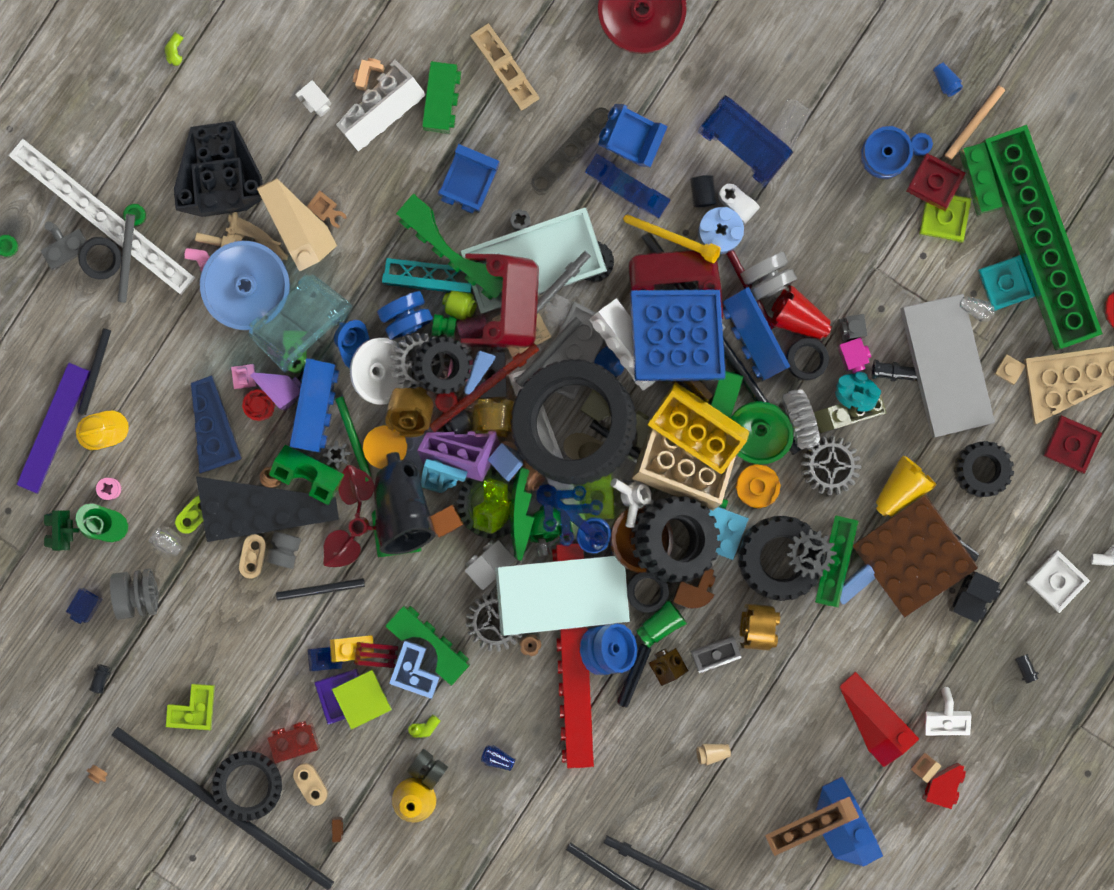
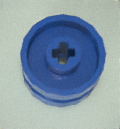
M884 126L874 130L863 143L861 149V162L865 170L872 176L880 179H891L899 175L908 166L913 156V144L909 136L902 129L894 126ZM885 149L889 151L888 155L884 153Z
M420 291L403 296L377 311L382 323L394 321L385 329L390 340L412 334L434 320L429 309L417 310L425 303Z
M616 623L606 626H595L589 628L584 633L580 642V654L585 667L593 674L623 673L634 665L637 657V644L631 630L625 625Z

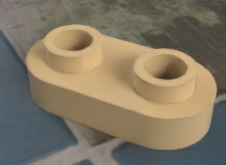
M250 535L244 541L239 571L245 578H255L262 571L267 543L261 535ZM254 541H257L260 545L257 550L252 548ZM249 563L255 565L254 571L248 570Z
M308 763L300 764L293 773L297 786L309 804L313 806L321 805L327 799V788L312 765ZM301 772H307L308 778L302 779ZM318 791L320 794L319 798H313L312 792Z

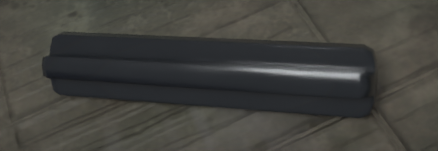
M645 644L640 645L634 665L629 671L617 700L618 705L625 708L629 706L652 650L651 647Z

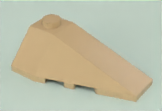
M278 178L257 188L299 272L320 262L337 246L327 225L316 217Z

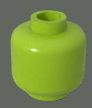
M451 291L444 295L442 304L445 305L447 315L465 320L473 316L477 301H475L472 293Z

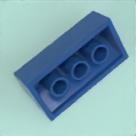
M749 287L722 302L723 316L726 320H731L734 326L731 328L732 333L737 340L741 339L744 345L741 347L746 359L750 358L754 366L751 368L757 379L761 378L762 381H765L790 367Z
M306 358L290 447L320 453L322 448H326L327 436L324 433L325 428L330 426L332 414L328 412L330 405H334L336 392H332L333 385L338 383L340 370H336L337 366L335 364Z

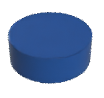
M918 133L911 139L913 153L917 156H924L932 149V139L926 133Z

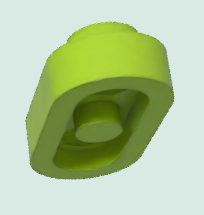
M199 496L195 497L176 518V528L182 533L188 534L195 531L203 522L202 510L198 506L200 503ZM185 518L191 520L190 526L184 525L183 521Z

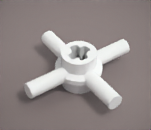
M614 478L611 480L610 485L621 492L623 504L629 507L626 527L634 528L638 509L654 502L651 499L650 489L647 485L636 480L626 485Z

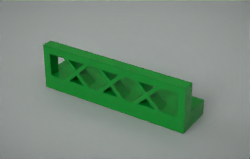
M835 515L829 543H834L830 550L835 551L836 555H832L830 559H833L835 563H828L827 566L830 568V571L823 570V576L820 578L816 595V603L839 607L858 520Z

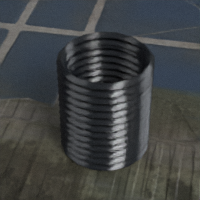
M713 175L696 176L690 179L694 207H708L717 204Z

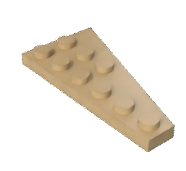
M1114 346L1024 359L1034 425L1114 385Z

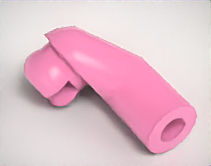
M186 248L185 259L196 260L202 272L205 263L210 258L209 254L204 250Z

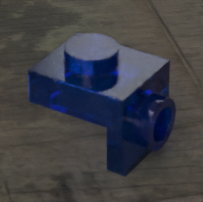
M331 647L307 649L309 671L342 669L344 661L332 662Z

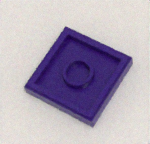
M357 668L314 682L328 725L346 719L332 689L360 676Z

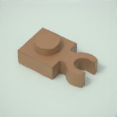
M320 190L307 205L316 217L323 222L329 218L331 224L337 229L340 226L335 222L336 217L341 216L343 219H347V216L342 211L334 210L337 204Z

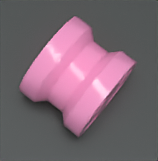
M103 478L97 483L96 492L104 500H113L120 495L121 485L114 478Z

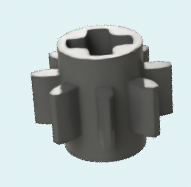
M336 440L335 446L326 445L329 451L323 454V456L330 459L327 465L335 462L336 468H339L341 462L348 464L346 456L351 455V453L345 451L347 444H343L340 447L339 442ZM341 449L340 455L342 458L333 459V450L339 451Z

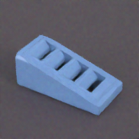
M477 351L464 393H472L496 356L483 351Z

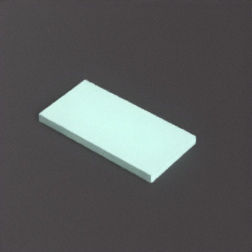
M586 207L461 251L464 258L465 254H502L532 259L539 266L538 295L545 293L566 271L565 267L570 262L573 263L584 250L591 257L580 268V272L575 277L572 276L564 286L607 272ZM472 285L481 314L501 308L502 298L500 301H497L495 298L490 301L481 293L483 288L480 285Z
M615 556L495 568L500 629L503 636L630 622L625 567L618 562Z

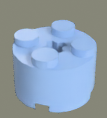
M718 207L708 211L703 216L698 228L700 243L703 245L712 243L720 246V254H726L734 250L744 235L742 219L735 211L728 207ZM717 226L726 229L724 236L721 233H716Z

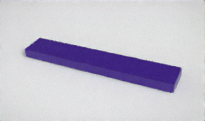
M68 363L17 482L18 486L39 493L90 371Z

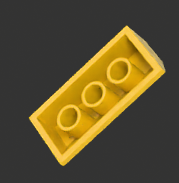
M677 382L673 384L648 423V426L721 475L747 442L749 435L747 429Z

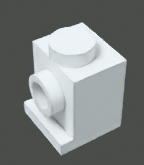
M313 80L295 94L300 101L305 99L303 105L310 113L315 111L321 117L330 110V100Z

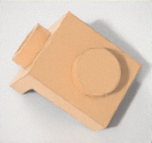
M368 58L367 61L361 60L360 68L355 70L353 82L356 83L355 86L358 90L366 91L371 70L384 73L385 68L384 65L380 64L381 61L373 58Z

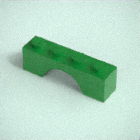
M404 605L388 622L386 627L401 641L411 637H420L429 641L435 648L438 658L435 672L452 686L470 666L467 662L469 658L462 651L459 650L457 653L451 648L453 643L444 635L440 638L435 633L436 628L430 622H422L418 618L419 612L412 606L407 608Z

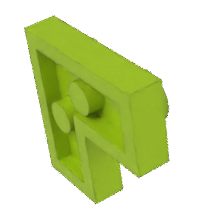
M191 684L190 706L168 704L166 727L212 730L215 685Z

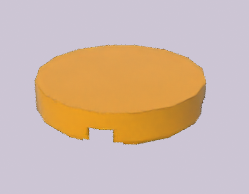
M386 425L375 427L364 439L363 452L365 458L378 469L387 466L386 455L388 453L397 452L400 455V460H404L408 447L406 438L399 435L400 432L395 429L391 431Z
M756 464L748 466L740 473L736 482V491L744 504L759 509L775 502L781 485L774 470L768 466Z

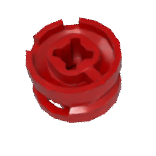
M256 389L245 395L242 408L247 417L255 421H263L272 416L275 411V403L263 390Z

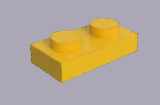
M373 635L331 639L332 662L355 660L357 642L373 643ZM362 647V651L374 652V648ZM361 656L360 659L375 658V657H364V656Z

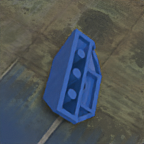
M840 777L822 786L816 811L850 797L859 818L822 835L834 858L866 866L883 857V854L856 799L843 777Z

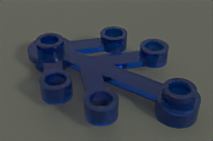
M550 484L540 486L537 490L536 498L540 504L544 505L545 519L543 528L546 531L551 532L556 529L557 520L553 517V507H555L560 512L562 532L560 542L562 545L569 546L573 543L574 535L571 532L570 521L589 536L591 547L601 549L606 545V532L593 528L578 515L584 513L599 515L603 509L601 501L593 500L590 504L566 505L560 499L574 498L576 501H582L585 498L586 489L583 486H576L573 490H557ZM581 491L583 495L577 496L575 492ZM550 492L552 496L546 497L544 493ZM598 505L600 509L594 510L592 506ZM552 521L554 526L549 527L546 525V522ZM599 534L603 539L597 540L595 535ZM567 535L571 540L565 541L563 537Z

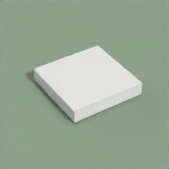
M1058 550L1026 581L1058 613L1090 582Z

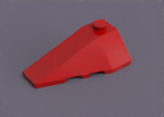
M856 672L839 686L868 751L883 767L902 756L919 740L914 732Z

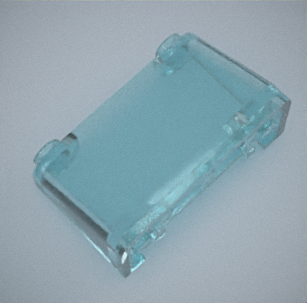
M314 274L310 276L304 275L298 281V287L261 319L257 317L249 325L251 329L248 335L284 373L293 366V362L300 358L333 326L335 327L338 322H343L350 315L353 307L347 299Z

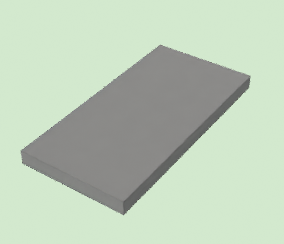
M964 294L900 308L931 437L934 438L995 423Z

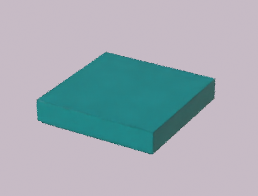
M1021 255L978 270L992 312L1035 297Z

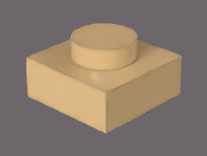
M1006 354L994 374L1015 385L1026 365Z
M924 753L911 770L928 783L941 768V765Z

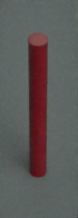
M732 250L726 253L744 289L749 287L751 290L753 285L745 284L740 275L745 270L735 251ZM758 300L756 302L768 323L769 316L762 302ZM768 323L771 330L775 328L774 326Z

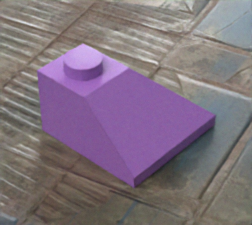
M252 373L250 375L281 410L286 411L299 399L302 383L296 377L292 379L287 375Z

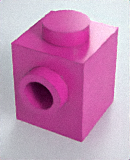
M861 337L837 346L846 371L852 369V372L856 373L866 369L864 365L870 363L868 359L871 358L867 345H863Z

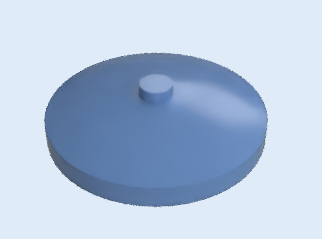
M237 241L222 246L210 256L201 273L200 292L204 305L216 320L234 329L251 330L265 326L282 312L289 297L290 280L283 261L273 250L257 242Z

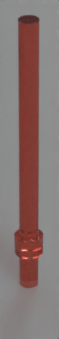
M534 343L521 354L517 353L512 357L513 360L432 422L430 428L433 432L441 428L516 368L524 366L527 363L526 361L539 351L537 345Z

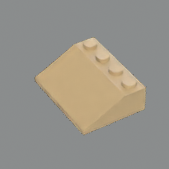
M650 428L638 457L632 479L677 497L685 496L689 497L690 500L696 499L701 502L700 506H706L709 510L713 511L722 504L735 458L721 475L653 428Z

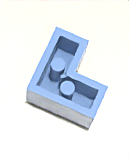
M405 640L389 684L432 699L440 675L420 669L427 647Z

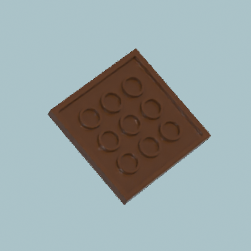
M926 494L853 544L854 549L864 563L872 567L875 572V578L904 618L978 569L975 561Z

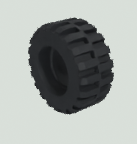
M685 496L659 499L654 501L653 504L647 505L643 509L644 513H639L636 521H638V524L632 528L635 537L631 538V545L635 544L636 550L633 551L634 557H639L640 559L638 565L641 569L647 568L646 574L650 577H656L659 581H668L669 583L691 581L693 578H699L704 575V571H709L713 566L711 561L717 559L718 553L716 548H720L721 541H717V535H720V530L714 525V523H717L715 517L709 516L710 510L706 506L700 507V501L696 499L690 500L689 497ZM670 519H677L682 522L690 537L688 552L679 561L669 557L662 545V531Z
M772 516L758 521L757 524L749 529L739 547L738 565L743 579L752 590L771 600L785 601L797 599L799 596L810 592L809 590L813 586H816L820 577L817 573H815L814 578H810L809 573L802 577V571L799 570L789 578L776 579L764 571L760 561L761 551L768 541L777 537H786L793 540L792 537L795 536L799 539L800 531L808 535V530L811 529L810 525L794 517ZM810 539L811 543L815 546L822 544L816 539ZM801 543L799 544L800 550L803 548ZM809 548V553L804 557H809L813 560L815 559L814 554L820 550H811ZM824 554L820 558L821 565L825 560ZM801 563L804 568L813 569L810 563Z

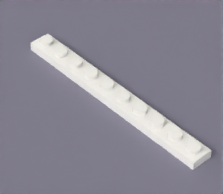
M22 139L9 156L123 248L125 221L27 141ZM134 229L131 255L182 295L195 277Z

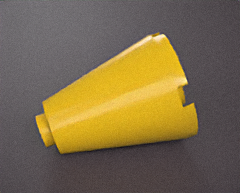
M903 455L877 498L876 504L878 506L876 509L884 517L887 515L893 517L934 489L936 483L916 463Z
M409 778L399 783L392 795V806L395 813L401 819L413 823L421 822L427 819L434 811L436 795L433 789L431 790L422 784V779Z

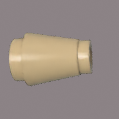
M702 744L696 749L700 765L705 764L707 766L731 757L728 744Z

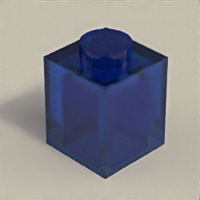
M80 588L66 612L71 615L69 618L76 623L90 622L103 599L85 588Z

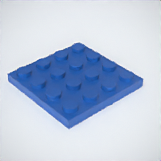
M632 290L630 292L635 381L725 379L720 290Z

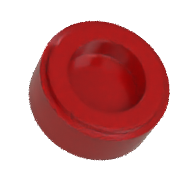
M452 392L438 394L435 404L439 411L448 413L456 409L458 400Z

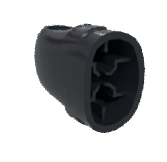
M391 452L386 455L387 466L382 468L375 477L376 535L381 552L386 554H404L427 545L435 538L436 532L422 490L417 466L413 461L400 460L399 453Z

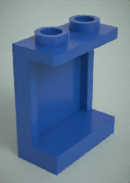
M614 104L608 113L609 119L606 126L599 134L600 140L598 145L641 167H651L668 126L662 123H654L627 109V106L624 104Z
M458 144L452 164L441 189L438 191V195L442 197L441 201L453 205L454 202L462 205V210L471 214L474 211L480 212L500 162Z

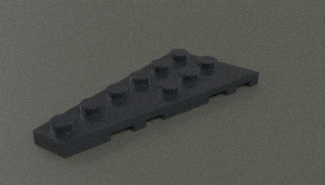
M196 476L207 542L339 520L337 502L334 497L330 504L327 505L309 496L308 493Z

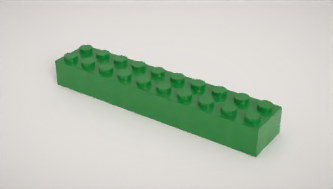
M1024 125L985 139L981 143L985 142L1005 214L1055 351L1102 335L1101 327L1028 126Z

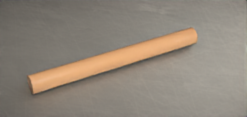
M999 85L946 152V158L949 160L954 158L1005 92L1004 88Z

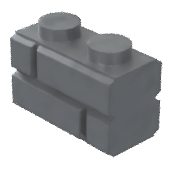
M733 636L691 651L699 673L742 658Z

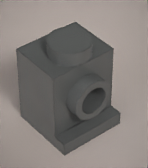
M864 314L846 316L843 319H839L842 341L860 337L865 338L867 336Z

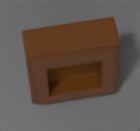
M334 817L332 819V842H340L343 839V818Z

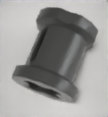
M520 209L515 210L510 219L512 228L519 231L529 227V214ZM517 216L526 218L524 225L521 226L520 223L515 224Z

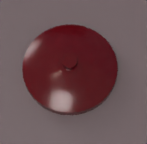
M686 0L598 1L599 22L607 38L620 49L635 54L654 53L667 47L681 32L686 18Z

